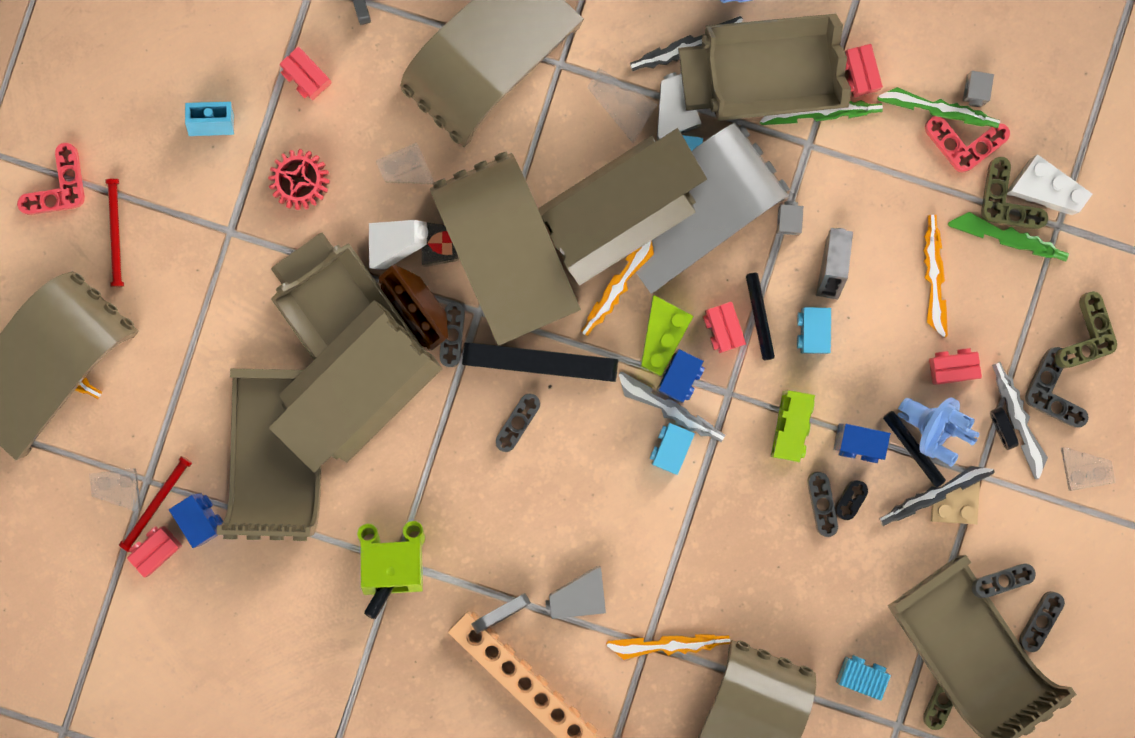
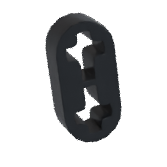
M999 407L990 411L991 419L1006 450L1019 446L1018 439L1005 410Z
M855 480L847 485L835 507L836 515L840 519L850 520L857 514L868 494V487L864 482ZM860 484V490L863 491L862 494H857L854 499H851L854 491L851 490L852 487H858ZM849 501H851L852 503L849 506L851 513L843 516V511L840 509L841 506H847Z

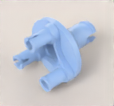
M950 397L936 408H928L919 402L913 401L911 398H905L898 408L902 413L899 412L897 415L919 429L922 435L919 447L920 452L932 459L937 458L950 467L956 463L958 454L942 446L947 438L957 436L970 445H974L978 440L975 437H979V432L971 429L975 419L959 412L960 402L955 398Z

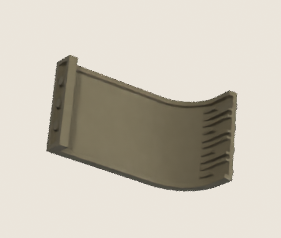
M472 0L416 54L403 74L400 87L407 97H412L417 102L418 107L424 113L428 112L434 118L437 126L444 128L450 133V137L454 142L465 147L470 143L476 128L492 108L571 33L574 34L580 28L584 18L565 0Z
M507 152L496 155L495 160L489 163L485 160L475 164V169L471 171L461 170L453 174L454 178L448 181L445 178L433 183L434 187L430 188L440 216L498 346L581 310L514 155L512 153L507 154Z
M73 271L55 277L36 291L21 306L0 333V446L15 460L29 454L32 450L30 448L32 443L97 362L115 346L134 338L139 332L130 319L123 317L117 312L118 309L113 304L106 302L98 290L90 287L84 282L85 280L80 274Z
M230 368V378L233 379L229 501L225 520L222 524L217 525V535H223V539H237L238 535H247V540H260L261 536H270V540H284V536H293L294 541H307V537L315 534L320 509L321 467L314 473L268 428L285 411L282 406L284 402L279 394L303 370Z
M958 555L889 604L888 608L952 705L979 737L1019 738L1022 735H1028L1036 729L1035 726L1038 723L1052 718L1053 712L1058 708L1062 709L1072 702L1070 699L1077 694L1072 687L1060 686L1048 679L1028 657L989 597L978 598L973 594L972 583L977 578L968 566L971 561L967 555ZM982 586L979 587V590H980V591H984V592H985V590L983 589Z
M731 640L728 647L727 665L721 685L698 738H801L815 697L816 673L807 666L800 667L792 664L786 658L780 657L779 659L774 657L766 650L754 649L746 642Z

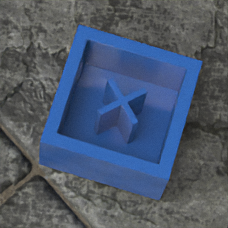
M678 349L657 391L680 403L684 402V400H689L695 389L692 387L694 380H699L704 372L705 367L702 366L704 361Z
M839 424L833 450L839 451V456L856 458V455H860L863 461L878 463L879 459L885 460L891 433L850 424Z
M202 493L193 494L169 509L192 548L202 546L218 536L217 525L223 523L222 518L218 514L215 515L211 507L213 505L208 496H203Z

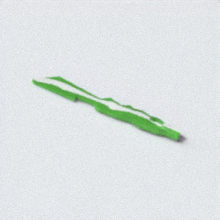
M898 87L879 95L877 98L878 101L914 110V107L929 110L933 116L962 120L966 124L998 128L1000 124L999 119L987 116L982 111L973 110L969 106H960L958 103L948 104L942 99L931 102Z
M862 100L857 102L850 101L848 108L764 116L760 124L798 123L797 119L813 118L816 122L833 120L842 116H848L849 119L867 116L869 113L882 112L883 106L882 103L868 104Z

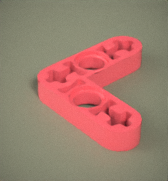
M934 116L925 125L927 135L954 169L961 173L971 170L1010 137L1009 128L1005 124H999L998 128L991 127L966 147L942 117ZM931 122L935 124L939 122L941 133L943 134L947 131L948 134L939 140L937 137L941 136L938 130L932 131L933 124ZM995 129L997 131L1002 130L1003 134L1001 136L1003 139L999 137L991 143L989 139L996 134ZM950 138L955 141L956 147L954 150H947L945 148L944 141ZM978 142L986 144L987 152L985 154H979L976 151L975 147ZM972 154L974 157L967 162L968 167L965 165L961 167L959 165L961 162L959 157L961 156L964 159Z
M61 143L55 150L60 189L22 195L17 201L18 209L27 215L74 209L84 203L85 196L79 155L73 145ZM65 148L72 151V154L68 155V160L70 163H74V165L63 166V164H67L66 157L62 156ZM73 169L76 174L75 179L67 182L64 174L67 170ZM66 185H77V188L73 187V193L78 195V198L75 199V203L68 200V197L72 196V192L70 188H66ZM49 195H54L57 199L53 207H48L45 203ZM28 199L32 202H40V205H31L30 210L24 207V204L28 203Z

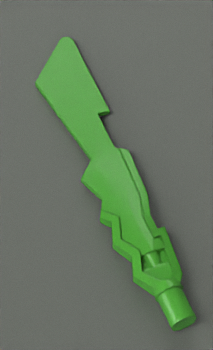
M970 212L948 223L949 227L983 238L985 234L999 239L1001 245L1019 250L1032 251L1033 255L1049 259L1057 258L1065 262L1069 256V253L1056 249L1051 242H1043L1039 236H1030L1028 232L1020 234L1013 227L1003 231Z

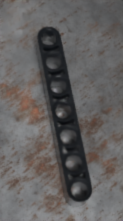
M465 342L462 365L616 382L618 359Z

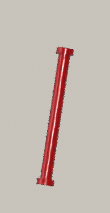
M105 179V184L108 185L112 282H110V287H124L121 277L117 193L119 179Z
M180 456L178 459L180 462L127 538L120 542L119 546L122 549L130 552L129 549L187 466H191L192 462L187 458Z

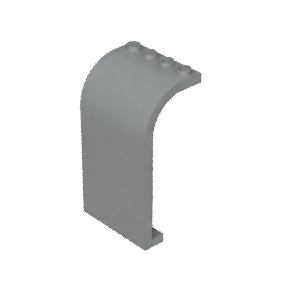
M737 123L727 126L692 150L707 180L689 191L696 201L693 204L696 213L652 240L654 255L636 272L651 294L765 211L789 197L787 193L790 190L783 179L778 181L774 175L777 172L770 161L765 163L761 157L763 151L757 143L752 145L747 138L750 136V133L743 124L740 127Z

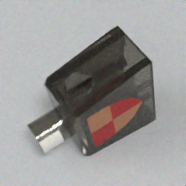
M427 222L428 237L427 245L422 247V265L428 267L459 261L458 254L445 225Z

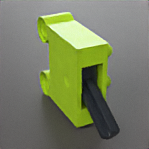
M410 521L403 527V535L406 542L380 543L377 528L372 524L362 525L357 533L361 544V589L364 595L374 594L364 614L371 619H376L391 593L423 592L422 545L425 542V534L419 522ZM411 532H419L417 537H409ZM366 535H374L371 540H364Z

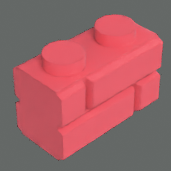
M872 44L846 50L847 62L845 71L847 70L849 77L846 80L851 87L853 96L858 97L880 91L883 86Z
M300 47L292 51L279 64L283 69L280 73L289 83L292 80L295 81L298 85L296 90L304 99L308 96L311 100H314L332 83Z
M732 302L705 311L706 315L703 316V321L706 329L711 328L713 337H710L713 350L718 349V352L722 353L746 345Z
M971 348L957 350L958 354L949 355L948 351L935 353L934 358H929L932 384L937 385L981 379L979 353L971 352Z
M155 526L146 534L147 540L142 544L139 541L129 549L131 554L127 559L143 577L150 576L182 547V544L165 526L159 529Z

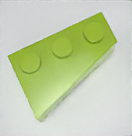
M653 295L641 367L661 377L694 316Z
M790 390L782 392L771 457L800 462L801 458L805 457L807 446L804 443L806 436L810 432L811 424L809 421L814 410L815 395Z

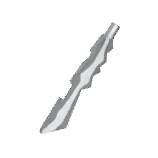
M1001 362L995 363L992 366L996 373V383L1000 396L1006 401V408L1013 429L1019 430L1024 445H1021V449L1035 479H1039L1048 457L1027 426L1030 416L1023 409L1024 401L1020 399V391L1014 387L1013 379L1006 374Z
M624 372L619 373L625 397L660 408L664 418L674 419L678 426L683 425L688 431H696L700 436H709L719 442L723 441L725 434L716 430L713 425L699 415L697 417L691 415L686 408L670 398L663 400L652 394L653 388Z

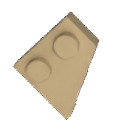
M980 481L964 490L960 487L946 494V499L933 504L931 508V521L978 525Z

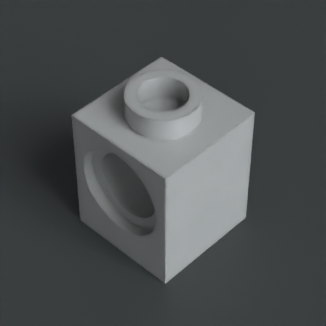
M971 71L967 74L963 101L969 102V105L974 107H982L988 103L991 98L994 74Z
M785 201L784 205L781 204L778 207L777 234L800 235L802 233L804 206H798V202Z

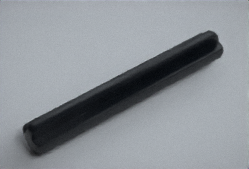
M756 272L746 275V281L762 359L764 361L775 358L759 276Z
M888 412L883 417L885 422L935 487L941 486L946 481L931 459L920 452V445L895 412Z

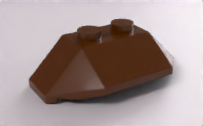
M394 264L378 277L382 291L422 347H427V349L432 351L448 338L447 314L420 276Z

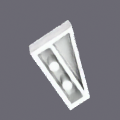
M1038 154L1030 158L1007 190L1008 196H1015L1069 215L1079 213L1092 196L1091 192Z

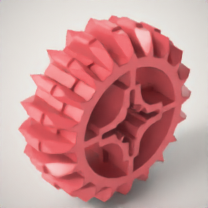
M299 149L296 156L295 152L290 150L289 158L284 153L281 154L284 160L282 163L277 159L274 161L278 165L277 169L274 167L270 168V171L276 174L275 176L271 175L268 177L270 181H275V183L269 185V188L271 190L277 189L273 196L275 198L281 196L278 201L280 204H284L287 201L286 207L290 209L295 203V209L300 210L301 203H303V207L307 210L309 209L308 202L316 206L317 202L314 200L316 197L320 200L324 199L319 194L320 191L328 192V189L323 184H329L330 180L323 177L327 176L329 171L322 170L326 164L324 162L318 163L319 156L316 155L311 159V151H307L304 156L303 150ZM302 162L297 170L293 172L286 170L292 164ZM309 164L313 166L316 172V182L308 179L307 174L309 170L307 168ZM301 176L307 183L299 182L297 184L292 177L299 178ZM282 177L291 182L290 195H287L283 189ZM304 188L313 189L306 196L296 197Z

